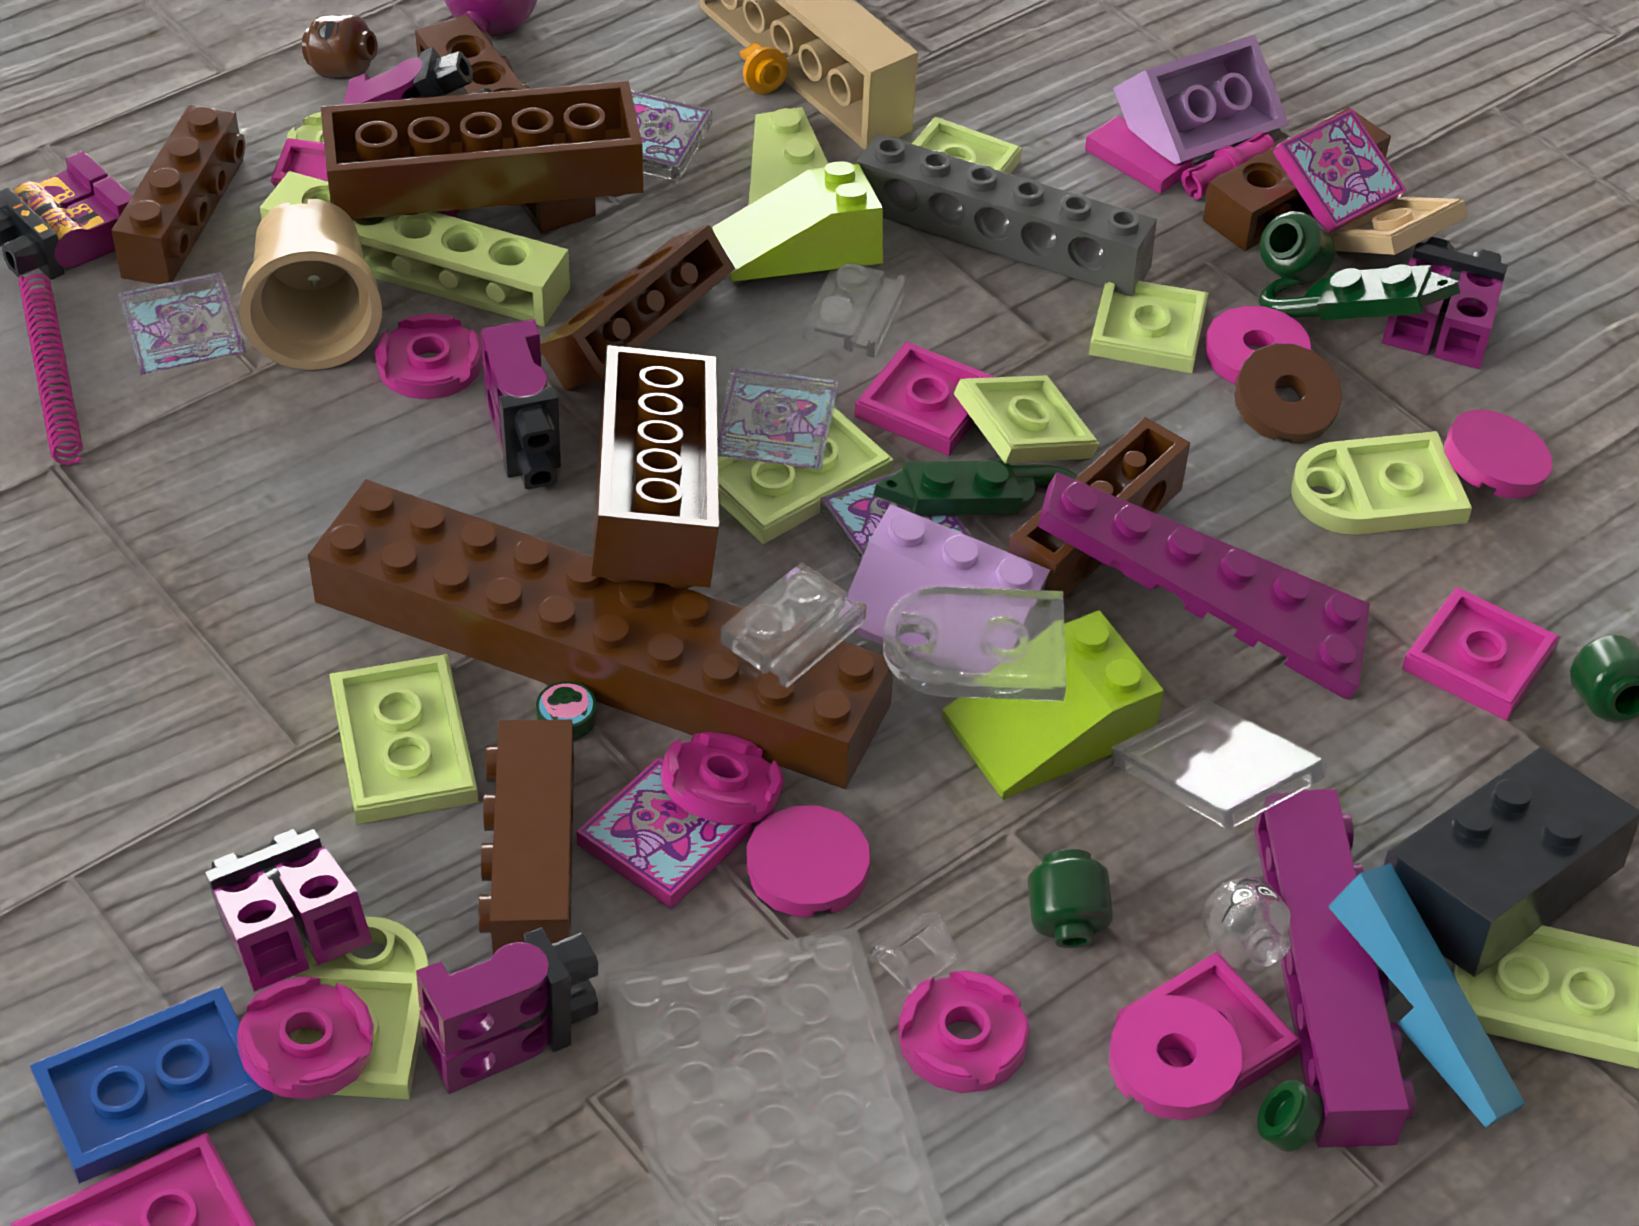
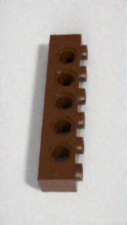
M468 14L415 29L417 58H419L420 52L431 47L436 50L440 57L459 51L464 54L471 63L474 72L471 84L464 86L469 94L484 87L490 88L492 92L530 89L526 82L521 83L513 73L508 58L500 56L495 50L489 34L485 30L481 31ZM595 197L520 205L541 234L596 216Z

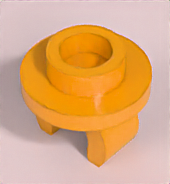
M755 42L739 52L740 57L746 61L743 68V79L747 87L758 94H768L775 91L784 82L788 71V62L781 51L772 46L761 47Z

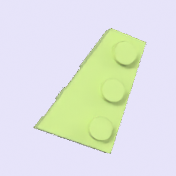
M802 107L783 108L774 112L755 115L748 206L806 171L825 168L828 164Z

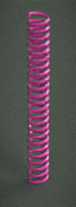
M33 274L26 278L21 275L18 282L50 455L59 464H75L83 458L79 456L71 461L58 458V456L72 457L81 452L83 443L79 434L80 428L78 427L79 423L77 413L75 412L76 408L70 377L68 376L69 372L64 355L59 321L57 320L58 316L51 280L43 274ZM34 278H41V279L44 280V281H33V282H30L29 284H27V282H28L29 280L34 279ZM34 285H43V286H45L44 288L38 287V288H33V289H31V290L29 289L30 287H32V286H34ZM55 354L58 355L57 357H48L45 359L42 358L43 356H53ZM59 362L58 364L44 365L45 363ZM61 369L60 371L45 372L46 370ZM59 375L62 376L61 378H54L50 380L46 379L48 377H57ZM64 383L63 385L48 387L49 384ZM65 390L63 393L58 392V393H54V394H49L51 391L54 392V391ZM66 398L65 400L50 401L51 399ZM67 405L66 407L52 408L53 406ZM69 412L67 415L54 416L55 413ZM70 419L69 422L55 423L57 420ZM67 426L72 427V428H70V429H65V430H60V431L56 430V429H58V428L67 427ZM73 434L71 437L58 438L60 435ZM62 442H74L69 446L59 445ZM77 446V449L71 453H61L57 450H68Z

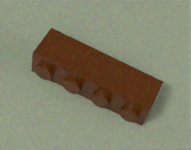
M572 719L499 720L498 744L486 746V781L496 782L495 793L484 794L483 801L484 831H494L493 843H482L481 877L482 881H491V894L479 895L478 909L479 932L491 933L493 955L506 944L524 943L523 934L541 927L551 944L571 937L574 808V740Z

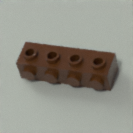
M187 106L111 230L121 278L171 286L244 160L246 143L244 135L239 134L236 112L213 109L208 106Z

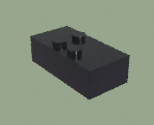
M1539 747L1387 851L1384 865L1392 864L1441 954L1475 978L1533 935L1542 925L1548 924L1624 867L1639 824V809L1542 747Z

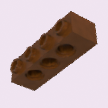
M1347 107V108H1345V109H1343V110H1341V111L1335 113L1334 115H1332V116H1330V117H1328V118H1323V119H1321L1317 124H1315V125L1311 126L1310 128H1308V129H1306V130H1304V131L1298 133L1297 135H1299V134H1301V133H1303V132H1305V131H1307V130H1309V129H1311V128H1313V127H1315V126H1317V125H1319V124H1321V123H1323V122H1325V121H1327V120H1329V119H1331V118H1333V117H1335V116H1338V115H1340V114H1342V113H1344V112L1350 110L1351 108ZM1355 112L1386 159L1391 136ZM1290 136V137L1286 138L1284 141H1286V140H1288V139H1290V138H1292V137H1294V136ZM1278 145L1260 155L1251 157L1247 162L1226 173L1219 174L1209 182L1206 190L1207 198L1203 221L1243 251H1247L1260 243L1263 231L1269 222L1278 215L1290 211L1304 212L1308 215L1313 214L1273 154L1274 149Z
M709 224L674 236L540 342L541 353L565 390L604 378L607 345L640 348L736 268Z
M1144 417L1075 480L1157 513L1182 490L1190 442ZM1041 509L1010 536L1008 553L1050 569L1039 605L1051 611L1094 572L1102 562L1038 527Z

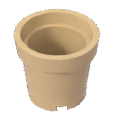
M307 199V204L290 206V201L280 204L264 216L257 228L254 260L243 282L239 314L243 330L249 341L259 352L272 361L302 370H321L339 366L362 353L373 341L379 330L382 319L381 298L373 272L364 261L357 228L352 218L344 210L330 202L320 199ZM311 276H318L320 279L317 281H311L308 278Z

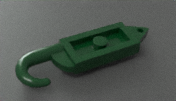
M1401 264L1382 269L1358 270L1348 268L1339 272H1330L1328 278L1315 283L1304 297L1276 298L1281 291L1299 285L1301 280L1280 278L1267 285L1261 291L1259 305L1284 312L1292 318L1320 316L1321 320L1422 314L1425 306L1457 295L1461 291L1457 280L1432 272L1430 265L1407 266Z
M994 460L904 462L901 471L876 483L873 495L911 508L912 513L918 516L1019 514L1020 510L1027 508L1032 503L1035 487L1048 486L1056 472L1072 479L1078 476L1064 467L1050 464L1010 465V463L1005 464L1003 461Z

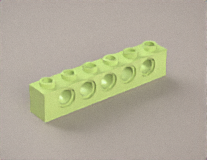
M289 171L260 206L261 219L276 206L289 201L290 206L307 204V199H320L330 202L328 182ZM437 212L353 220L360 238L364 261L370 267L374 277L379 280L518 320L535 319L536 325L545 327L570 290L569 252L566 248Z

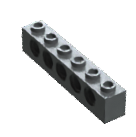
M881 134L875 136L856 160V164L860 165L883 208V218L1103 288L1105 283L1110 282L1115 284L1114 291L1129 296L1134 295L1138 281H1143L1152 266L1157 219L1136 213L1133 210L1119 208L1090 199L1081 194H1074L1041 184L1036 180L1021 178L995 170L990 166L979 165L947 155L941 151H933Z

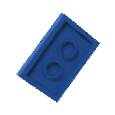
M222 986L30 1064L34 1080L79 1184L274 1100L273 1093L260 1087L243 1069L237 1042L240 1022Z

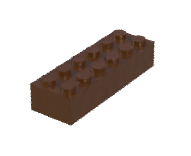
M629 81L320 106L330 202L344 210L352 220L393 215H416L419 213L448 210L464 211L471 208L504 205L518 206L526 203L570 201L573 199L604 196L619 197L626 194L644 193L643 144Z
M607 345L600 412L591 576L604 577L619 583H628L635 580L666 583L671 587L681 589L693 586L710 588L719 530L716 357Z

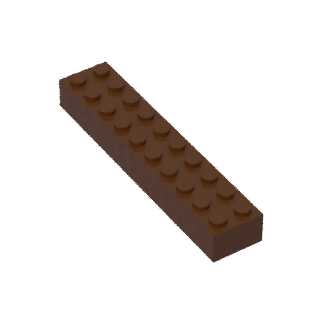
M366 479L308 554L316 603L548 685L563 681L580 683L592 691L596 702L692 736L702 732L725 733L751 741L763 750L761 758L767 762L772 763L774 759L780 767L845 790L891 706L894 658L688 588H674L666 583L635 580L628 583H619L608 578L591 576L592 556Z

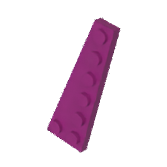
M1056 472L1047 488L1038 527L1105 565L1117 568L1127 577L1150 590L1162 586L1178 595L1185 603V610L1201 619L1208 612L1235 627L1236 631L1233 637L1251 647H1254L1259 641L1286 656L1285 666L1338 696L1349 700L1359 688L1370 603Z

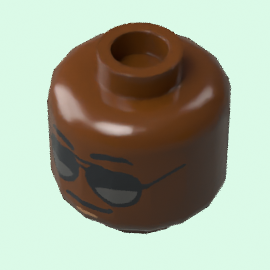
M355 14L318 16L310 24V27L305 30L302 37V53L308 65L312 66L317 74L324 78L358 77L367 71L371 61L377 55L378 44L375 34L370 31L366 22Z

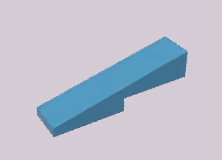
M1389 863L1361 872L1328 907L1414 1007L1397 1024L1485 1128L1516 1113L1525 1102L1392 864Z

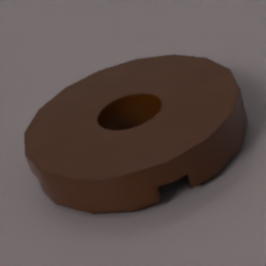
M1273 343L1255 350L1243 362L1235 381V404L1245 422L1264 437L1276 440L1277 437L1291 439L1289 443L1302 444L1320 437L1333 424L1343 399L1340 380L1330 364L1314 351L1295 344ZM1287 386L1292 388L1298 394L1300 401L1288 402L1278 396L1275 387Z

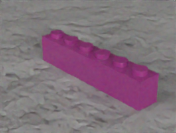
M1337 789L1263 791L1254 831L1265 886L1281 899L1279 901L1268 899L1294 1032L1302 1041L1299 1057L1305 1086L1321 1097L1323 1103L1322 1118L1315 1131L1317 1148L1397 1145L1405 1120L1411 1119L1414 1115L1415 1094L1410 1078H1402L1398 1061L1402 1054V1037L1397 1022H1389L1386 1006L1389 1001L1388 976L1380 967H1377L1376 962L1328 907L1361 872H1364L1360 863H1353L1351 855L1354 840L1352 818L1350 814H1342Z

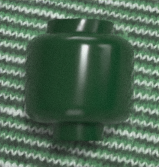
M1295 211L1280 214L1270 221L1262 233L1259 244L1260 255L1267 268L1281 278L1301 280L1299 285L1315 282L1324 276L1333 264L1336 252L1334 238L1329 230L1308 214Z
M1607 635L1594 639L1585 645L1574 658L1570 669L1571 684L1595 716L1607 722H1622L1638 717L1639 646L1622 635Z
M1064 849L1050 852L1044 855L1042 864L1036 866L1029 874L1028 889L1033 927L1040 934L1055 938L1057 946L1062 948H1079L1090 945L1094 941L1093 935L1105 930L1113 921L1108 870L1102 863L1093 860L1089 852L1080 849Z

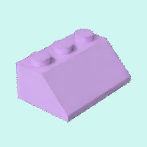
M1255 34L1146 69L1113 88L1128 128L1156 152L1175 165L1214 152L1227 145L1231 146L1246 141L1260 132H1265L1266 134L1289 125Z
M890 504L868 542L836 626L973 684H977L1017 654L1037 613L1050 569Z

